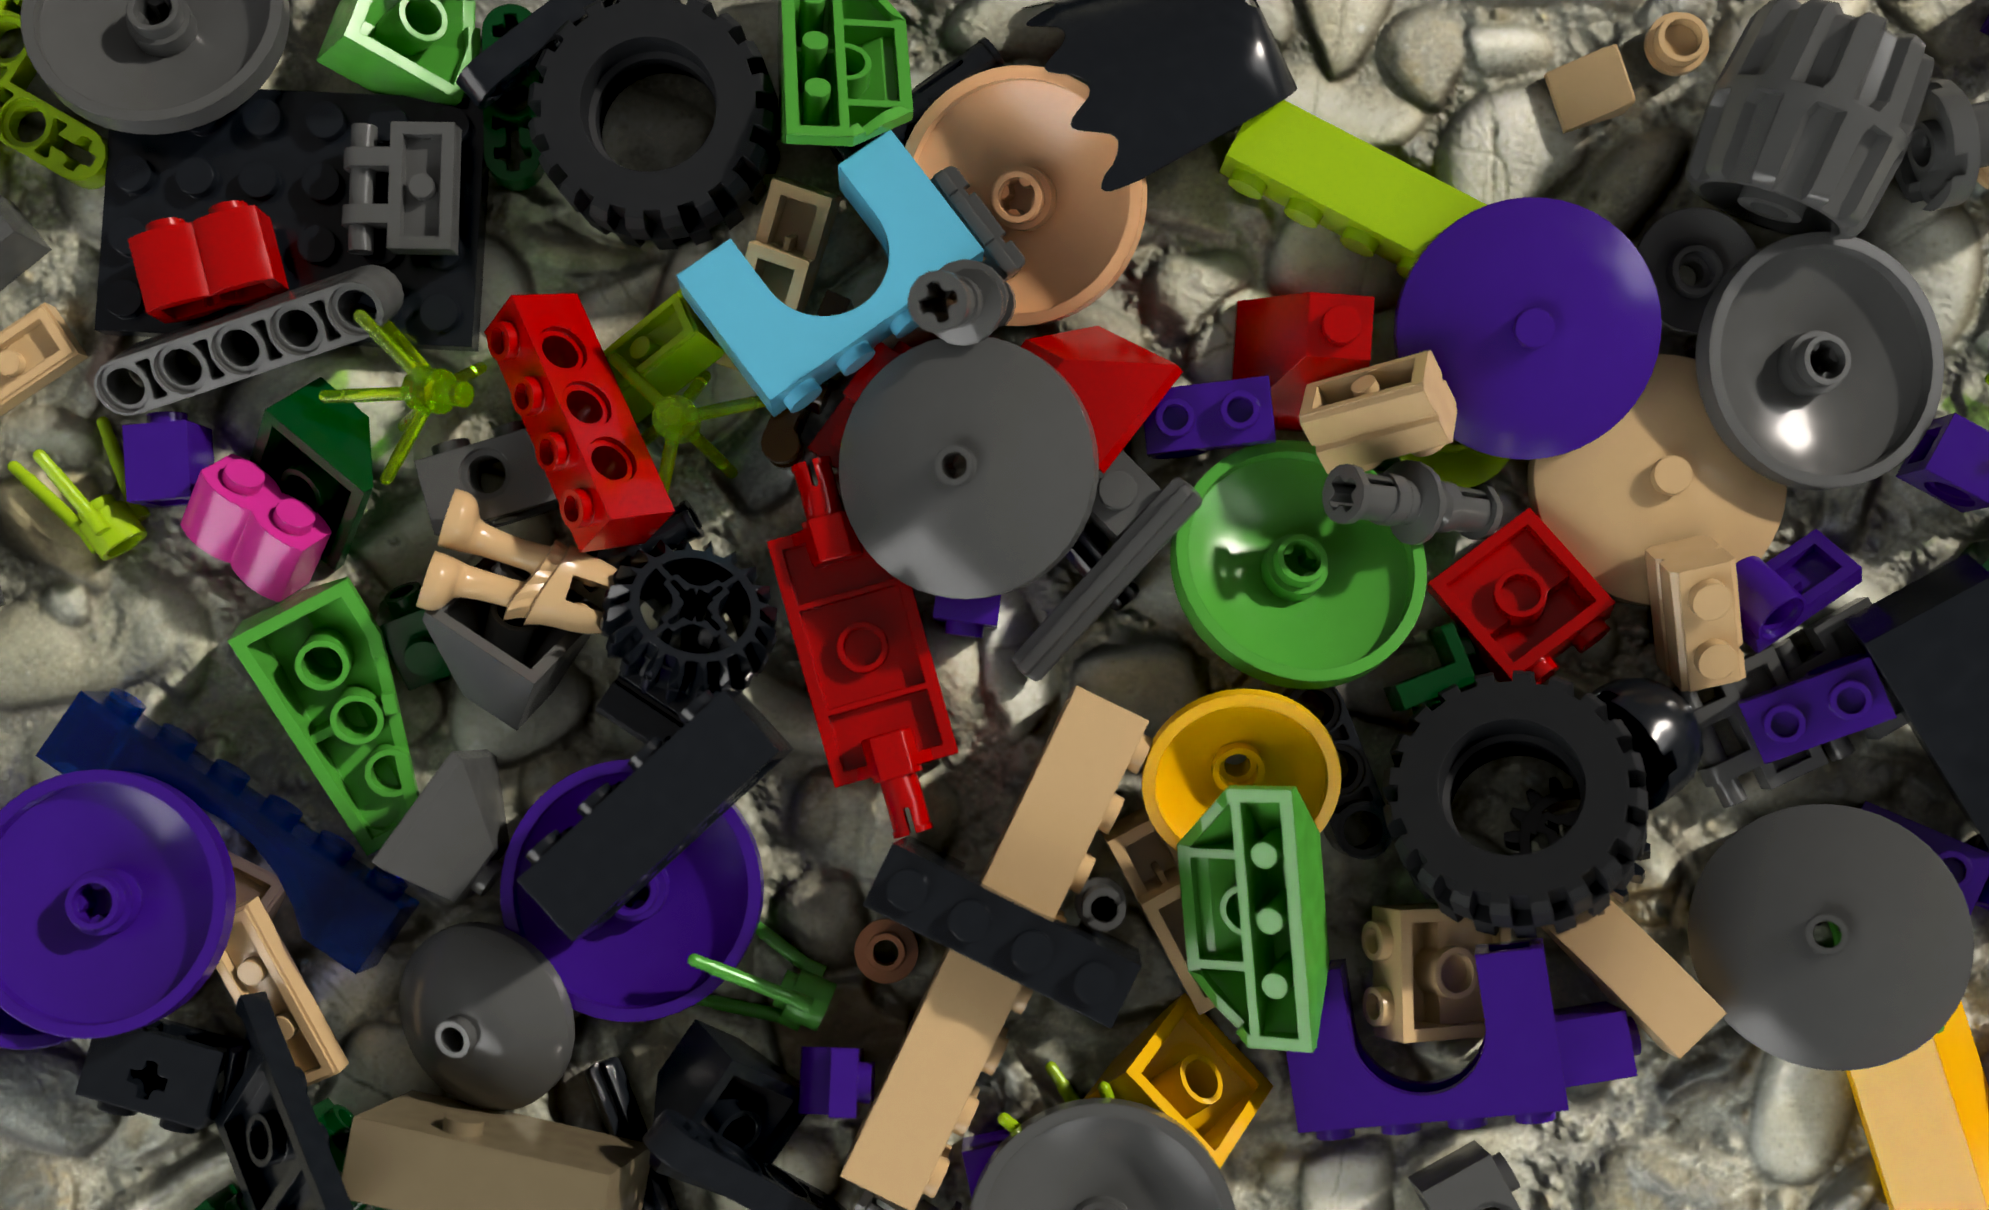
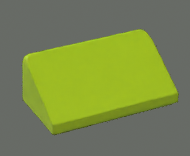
M681 289L603 351L636 424L724 355V350L685 300Z

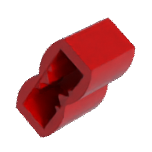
M224 201L211 206L208 209V215L192 222H186L184 219L177 217L161 218L149 222L145 226L146 231L130 237L128 243L146 313L164 324L203 317L226 307L258 302L288 291L289 286L271 218L256 205H248L245 201Z

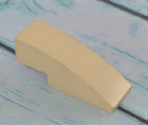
M781 176L771 180L755 240L749 241L745 258L775 297L788 307L804 313L842 196ZM725 352L715 362V364L739 371Z
M1144 806L1116 821L1108 834L1100 832L1195 1009L1201 1015L1216 1006L1188 972L1178 854L1158 834Z
M1610 900V906L1605 909V914L1593 917L1586 910L1575 918L1577 927L1557 934L1554 924L1541 926L1551 939L1610 1000L1617 1002L1626 1010V1013L1634 1019L1663 1051L1679 1059L1727 1014L1656 941L1612 900Z

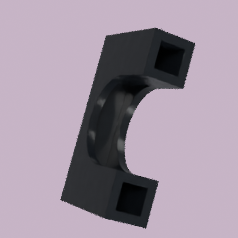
M911 836L904 837L892 844L863 906L1112 1029L1141 968L1138 948L1104 931L1093 929L1085 925L1081 920L1077 927L1033 910L971 877L963 871L966 863Z

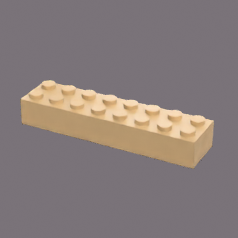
M1079 686L1072 687L979 881L1033 910L1066 923L1067 918L1063 917L1065 912L1059 908L1068 890L1080 894L1091 873L1096 858L1092 857L1093 854L1087 850L1097 829L1108 834L1118 817L1125 798L1115 793L1126 770L1134 774L1138 773L1150 750L1153 738L1144 734L1149 720ZM946 947L874 1096V1101L871 1103L850 1146L840 1177L907 1210H915L922 1194L934 1198L950 1165L948 1157L952 1146L947 1144L950 1135L953 1132L963 1137L980 1101L977 1099L980 1087L975 1085L981 1071L990 1076L994 1074L1009 1041L1006 1038L1008 1028L1003 1025L1010 1011L1022 1015L1034 990Z

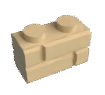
M1427 350L1306 384L1299 418L1300 425L1312 446L1315 445L1316 455L1327 474L1342 464H1353L1363 468L1364 472L1380 465L1383 460L1412 454L1416 457H1426L1438 452L1444 445L1453 443L1457 405L1446 380L1443 381L1442 372L1432 351Z
M1698 535L1649 546V548L1645 549L1657 666L1667 676H1670L1671 681L1682 692H1693L1738 682L1745 678L1744 652L1739 649L1743 644L1736 558L1724 548H1720V545L1709 535Z

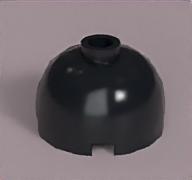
M1649 678L1615 679L1591 692L1607 705L1608 719L1610 721L1621 719L1632 735L1633 751L1641 754L1646 772L1648 810H1652L1670 799L1693 779L1704 751L1703 739L1694 711L1683 697L1666 685Z

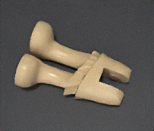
M455 489L442 525L437 546L504 563L527 571L531 576L525 582L473 567L447 554L434 551L416 607L434 611L442 609L454 598H468L507 607L503 620L525 618L523 625H543L569 632L601 634L600 622L603 612L592 609L586 604L573 603L565 599L572 579L582 582L583 585L589 587L610 589L611 585H615L613 576L617 569L614 566L586 552L580 553L579 549L572 543L567 547L556 539L552 546L528 541L494 528L480 518L477 500L470 493Z

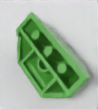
M778 0L777 54L781 143L853 147L912 120L913 99L906 19L888 0Z
M1230 785L1177 844L1188 972L1216 1008L1238 1029L1236 1033L1247 1048L1313 1053L1317 1048L1330 962L1320 832L1296 786Z

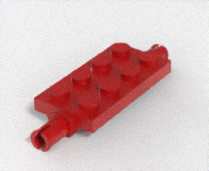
M823 456L812 459L818 480L817 486L814 485L810 467L806 461L791 466V472L796 480L807 521L801 524L802 530L788 536L767 541L834 787L837 788L872 778L873 784L880 783L893 829V839L908 836L911 833L905 807L910 810L916 833L934 828L933 822L930 821L917 772L923 770L922 763L957 754L959 751L913 587L889 574L873 559L857 538L847 513L843 510L831 467V457Z

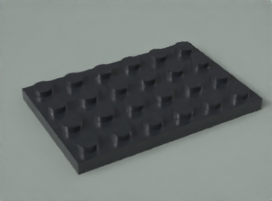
M259 89L246 102L225 116L190 130L169 134L147 135L109 129L95 331L105 335L155 337L249 305L230 306L203 317L164 324L146 313L128 243L130 237L146 231L145 226L151 221L177 217L184 219L186 222H192L208 215V209L217 203L240 200L247 202L248 205H256L271 218L289 286L288 291L365 265L385 267L395 274L402 285L404 293L403 305L398 313L377 333L345 346L478 352L489 169L484 159L483 109H479L470 98H463L461 103L454 106L402 95ZM391 121L455 122L462 129L458 255L393 254L387 249V229L375 231L373 255H355L347 252L348 229L341 226L342 206L349 204L350 173L343 169L344 149L351 147L352 124L368 123L377 126V146L390 147ZM389 173L376 175V204H388ZM354 290L356 301L360 307L366 311L376 313V306L372 298L363 291ZM297 310L298 319L302 325L311 331L318 332L314 319L306 312ZM240 330L243 341L257 342L251 334Z

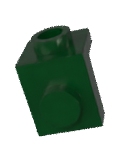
M419 582L402 584L387 593L384 600L379 604L376 622L383 632L386 650L409 691L452 675L422 621L426 610L416 607L422 588Z
M1453 622L1428 630L1441 666L1383 688L1393 712L1411 708L1414 714L1421 705H1425L1433 711L1441 705L1438 692L1454 683L1459 689L1475 683V674L1472 669L1478 666L1475 648L1464 631L1457 633Z

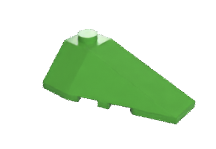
M347 576L299 591L283 601L243 620L227 642L368 856L381 849L419 797V791L383 632Z

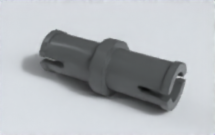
M1093 876L1088 878L1080 894H1075L1074 907L1080 920L1085 925L1098 931H1110L1122 923L1126 915L1127 905L1123 889L1116 881L1108 877ZM1101 896L1109 897L1108 904L1104 908H1091L1096 898Z

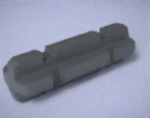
M949 166L936 173L930 181L984 249L983 256L985 260L982 263L992 267L1004 281L1012 278L1024 266V255L1012 240L1007 243L1003 240V237L1006 235L1005 230L977 193L968 194L966 189L970 187V184L958 168Z

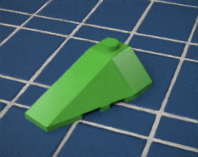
M340 0L316 61L375 94L402 95L434 103L457 106L463 99L464 91L457 85L456 80L462 70L480 52V28H475V0Z

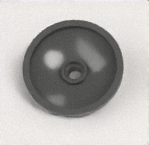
M465 922L449 926L432 935L410 957L404 969L399 990L401 1024L408 1045L422 1069L448 1094L466 1104L486 1110H514L535 1102L551 1090L562 1078L574 1048L575 1021L573 1009L559 974L544 954L532 943L517 933L495 924Z

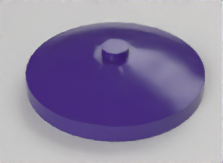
M1543 197L1508 199L1489 204L1458 219L1441 231L1418 256L1402 285L1396 305L1393 331L1395 356L1398 359L1427 350L1432 351L1442 372L1443 381L1446 380L1456 401L1457 416L1453 440L1480 453L1508 459L1531 460L1549 458L1579 449L1598 439L1623 419L1635 405L1652 375L1658 357L1662 326L1661 308L1657 288L1643 257L1634 244L1608 220L1591 210L1562 200Z
M630 759L599 763L565 777L541 795L529 808L518 824L505 854L501 871L500 904L505 928L528 940L549 960L567 990L572 1009L594 1018L609 1021L641 1022L660 1019L681 1012L707 997L725 981L708 972L690 966L687 961L689 955L693 953L737 968L746 955L759 925L763 907L764 876L755 838L738 808L733 805L602 927L572 942L517 879L532 866L525 856L537 843L552 831L557 829L561 833L571 825L574 827L583 819L576 810L585 799L608 782L613 786L620 780L623 782L634 772L627 764Z
M91 769L58 775L32 786L8 802L0 810V1008L23 1024L41 1032L74 1039H95L138 1030L156 1023L176 1011L193 997L209 979L226 949L233 927L236 907V886L232 862L218 829L208 815L193 800L173 786L147 775L121 770Z

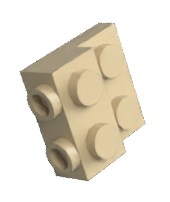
M1418 903L1372 906V921H1368L1364 925L1361 942L1365 955L1370 960H1373V987H1368L1365 990L1362 1006L1367 1022L1374 1026V1036L1403 1044L1484 1037L1486 1029L1475 961V947L1479 944L1511 941V928L1499 927L1497 936L1476 931L1472 920L1464 917L1460 922H1456L1440 911L1439 905Z

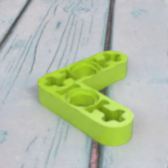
M0 0V38L11 29H21V16L19 12L22 7V0ZM25 46L17 56L12 58H1L0 56V102L4 104L0 108V141L79 187L99 189L105 186L108 139L26 91L37 71L27 55ZM42 112L46 119L44 133L33 142H22L18 135L20 121L29 113ZM66 139L84 151L90 152L96 158L94 163L88 167L80 164L77 160L59 149L64 145Z

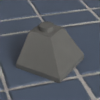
M483 558L474 566L524 582L531 576L527 571L488 558ZM569 588L565 600L586 604L600 612L604 611ZM454 598L442 609L426 610L422 621L463 696L516 731L554 692L592 635L569 632L543 625H523L525 618L503 620L507 607L468 598Z
M487 749L451 751L371 862L384 871L453 902L473 897L475 893L481 897L484 896L501 876L503 863L499 859L505 853L510 843L497 756Z

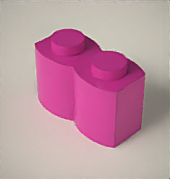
M230 454L200 470L180 523L187 537L196 546L209 555L230 563L236 575L249 588L276 602L283 601L309 584L332 533L326 521L318 513L314 512L308 504L282 493L274 479L260 466L235 454Z

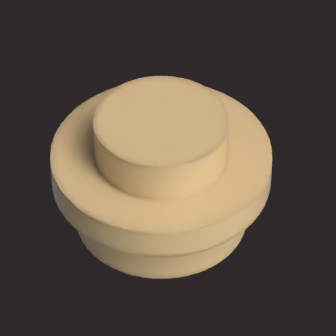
M1672 12L1661 16L1648 29L1644 39V51L1647 60L1653 68L1668 76H1683L1691 73L1704 61L1709 50V34L1705 24L1700 18L1690 13Z

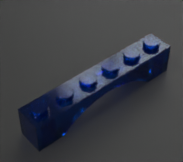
M111 688L109 691H80L35 756L62 774L91 769L135 772L156 778L183 792L200 808L226 821L255 846L277 874L294 908L303 939L355 974L378 965L420 903L405 893L408 884L402 878L384 871L378 866L370 869L352 857L356 850L348 841L327 830H322L319 834L302 823L300 819L303 813L295 805L273 794H269L266 798L247 785L251 780L250 776L236 765L222 759H216L213 762L195 750L199 744L198 741L186 731L168 723H164L161 727L143 714L147 708L146 705L133 695L118 688Z

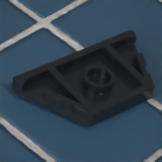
M266 991L240 995L237 1000L235 1013L243 1020L247 1031L244 1045L228 1047L224 1067V1086L219 1093L215 1123L248 1210H354L330 1152L329 1133L324 1124L317 1120L307 1095L305 1074L294 1063Z

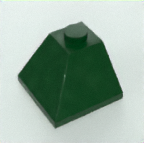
M319 377L265 409L249 461L256 463L267 472L277 483L282 493L305 502L326 521L332 533L320 559L336 571L345 563L373 489L369 417L357 408L352 400L343 396L322 377Z

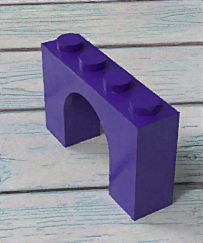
M1543 938L1476 945L1475 961L1485 1019V1036L1478 1052L1464 1068L1446 1078L1433 1081H1415L1397 1076L1384 1069L1369 1055L1360 1040L1356 1028L1346 958L1330 960L1317 1048L1313 1053L1286 1051L1298 1133L1315 1132L1318 1140L1333 1141L1354 1136L1355 1128L1381 1126L1382 1134L1405 1135L1420 1131V1123L1447 1121L1448 1128L1469 1130L1486 1126L1488 1124V1117L1514 1115L1517 1123L1541 1124L1555 1120L1556 1112L1569 1111Z

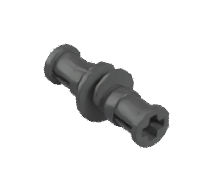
M962 259L947 263L937 271H928L917 278L911 286L908 295L909 313L918 326L925 331L934 333L949 344L970 346L981 342L996 328L1006 326L1012 319L1016 308L1015 294L1010 284L1004 281L992 267L977 260Z
M1400 461L1392 464L1383 473L1377 475L1365 473L1363 468L1353 464L1338 465L1329 473L1322 490L1323 507L1330 520L1339 524H1353L1361 519L1369 520L1377 525L1390 526L1392 533L1400 542L1410 545H1420L1430 540L1436 532L1458 531L1462 536L1471 540L1487 539L1498 529L1503 516V503L1493 486L1482 483L1475 487L1467 488L1457 486V484L1441 481L1439 475L1431 467L1420 461Z

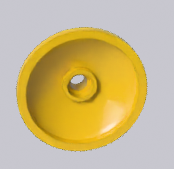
M1231 689L1203 696L1178 710L1160 727L1153 737L1152 745L1142 767L1141 784L1146 812L1158 834L1176 851L1178 842L1230 785L1296 786L1320 833L1334 813L1341 790V767L1332 738L1320 720L1296 701L1277 693L1258 689ZM1235 754L1246 756V759L1237 765L1225 762L1228 757Z

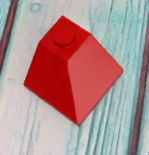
M1305 292L1237 301L1231 380L1269 375L1275 430L1304 432L1300 425L1299 414L1306 384L1370 366L1375 296Z
M1098 325L1026 339L1020 346L1044 359L1059 371L1080 397L1094 429L1098 447L1099 472L1103 474L1183 373L1177 364Z

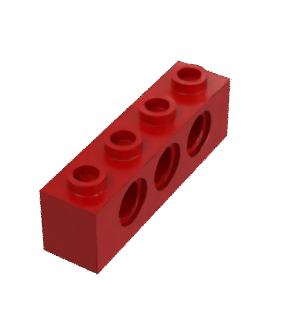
M578 294L511 295L484 331L488 348L500 367L511 393L513 407L523 420L535 448L537 462L547 475L560 505L561 517L570 528L580 553L645 544L670 518L675 509Z

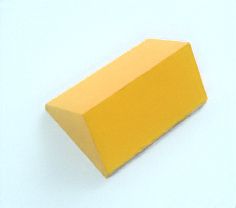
M1960 1001L1956 1011L1945 1024L1943 1032L1937 1033L1915 1051L1884 1065L1846 1071L1889 1210H1989V1086L1962 1001Z

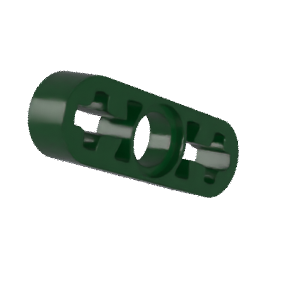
M516 4L501 5L490 11L482 26V52L500 39L499 37L509 32V26L518 25L532 13L525 7ZM536 70L520 84L529 88L530 84L534 82L543 84L544 78ZM497 102L483 109L484 159L495 181L510 190L519 191L531 188L540 181L545 172L538 160L541 153L531 142L530 131L526 129L529 128L528 122L536 117V114L529 105L519 112L504 111L497 105ZM507 129L519 130V142L525 156L531 157V159H525L520 162L518 171H509L506 162L499 159V157L509 156L511 152V137Z

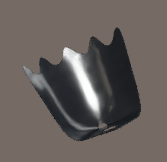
M1049 0L1022 7V9L1047 3H1055L1052 7L1030 19L1026 25L1062 29L1065 33L1064 41L1061 47L1045 64V70L1056 74L1074 75L1081 78L1089 86V97L1073 116L1070 124L1071 127L1080 131L1111 134L1118 140L1117 156L1113 165L1104 175L1101 186L1102 190L1113 191L1147 177L1273 107L1298 89L1256 0H1249L1251 5L1245 0Z

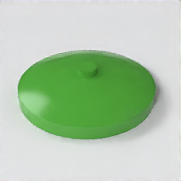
M1276 440V443L1251 445L1233 452L1211 467L1194 487L1203 499L1201 507L1172 537L1170 566L1175 592L1184 614L1199 637L1220 658L1237 670L1272 685L1293 689H1323L1349 683L1368 674L1383 663L1404 642L1416 624L1422 610L1427 584V563L1423 543L1420 545H1410L1400 542L1392 533L1390 526L1377 525L1369 520L1361 519L1353 524H1339L1330 520L1325 513L1322 503V490L1329 474L1326 473L1316 455L1315 445L1312 446L1310 442L1298 440ZM1369 470L1365 472L1377 475V473L1374 470Z

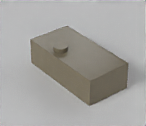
M411 1090L353 1116L342 1181L351 1201L389 1210H642L650 1169V1150L641 1141L513 1112L486 1110L459 1100Z

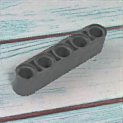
M365 265L137 342L98 369L94 376L96 395L106 408L116 414L124 416L138 415L366 339L377 333L398 313L403 305L404 293L402 285L395 274L385 267ZM354 290L363 291L372 298L376 306V313L366 311L360 307L356 301ZM297 310L306 312L314 319L318 332L311 331L302 325L298 319ZM240 330L248 332L258 342L259 351L246 345L241 337ZM184 350L191 352L197 357L202 369L190 364ZM128 369L138 374L143 381L144 387L134 382L130 377Z

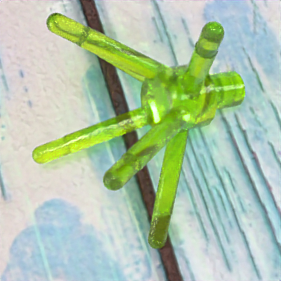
M359 309L353 314L355 321L407 373L402 387L323 390L319 393V400L322 403L404 401L412 409L397 424L398 430L403 432L380 476L381 483L389 485L393 482L401 465H403L430 413L445 414L451 411L454 406H469L474 398V389L469 381L484 374L487 371V365L484 362H477L454 374L446 369L432 368L394 323L389 321L381 327L364 310Z
M613 353L610 355V363L654 406L652 411L653 425L641 433L646 447L660 436L665 439L659 476L668 495L678 444L691 442L728 478H735L738 471L736 467L699 431L702 420L766 407L758 396L696 407L693 403L711 380V373L705 370L698 375L682 396L669 395L663 397L620 354Z

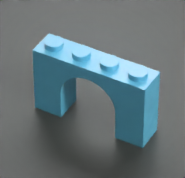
M892 130L883 133L838 164L839 190L878 239L888 261L887 271L881 285L862 305L848 312L832 316L809 315L788 307L769 290L731 238L676 275L685 300L773 417L787 408L791 413L805 408L821 394L822 388L820 385L839 371L847 376L862 368L875 355L873 347L890 335L894 334L897 339H900L917 329L919 326L914 322L909 313L908 295L911 286L918 277L928 271H937L947 263L962 259L983 262L984 249Z

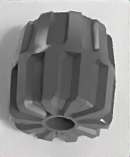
M1796 0L1769 1L1750 18L1710 94L1686 166V179L1690 182V189L1704 201L1719 210L1771 231L1790 236L1808 232H1831L1829 238L1833 240L1853 239L1867 226L1909 146L1934 69V58L1924 54L1926 43L1915 34L1890 32L1888 30V19L1875 13L1867 12L1859 17L1844 14L1838 2L1809 0L1801 4Z

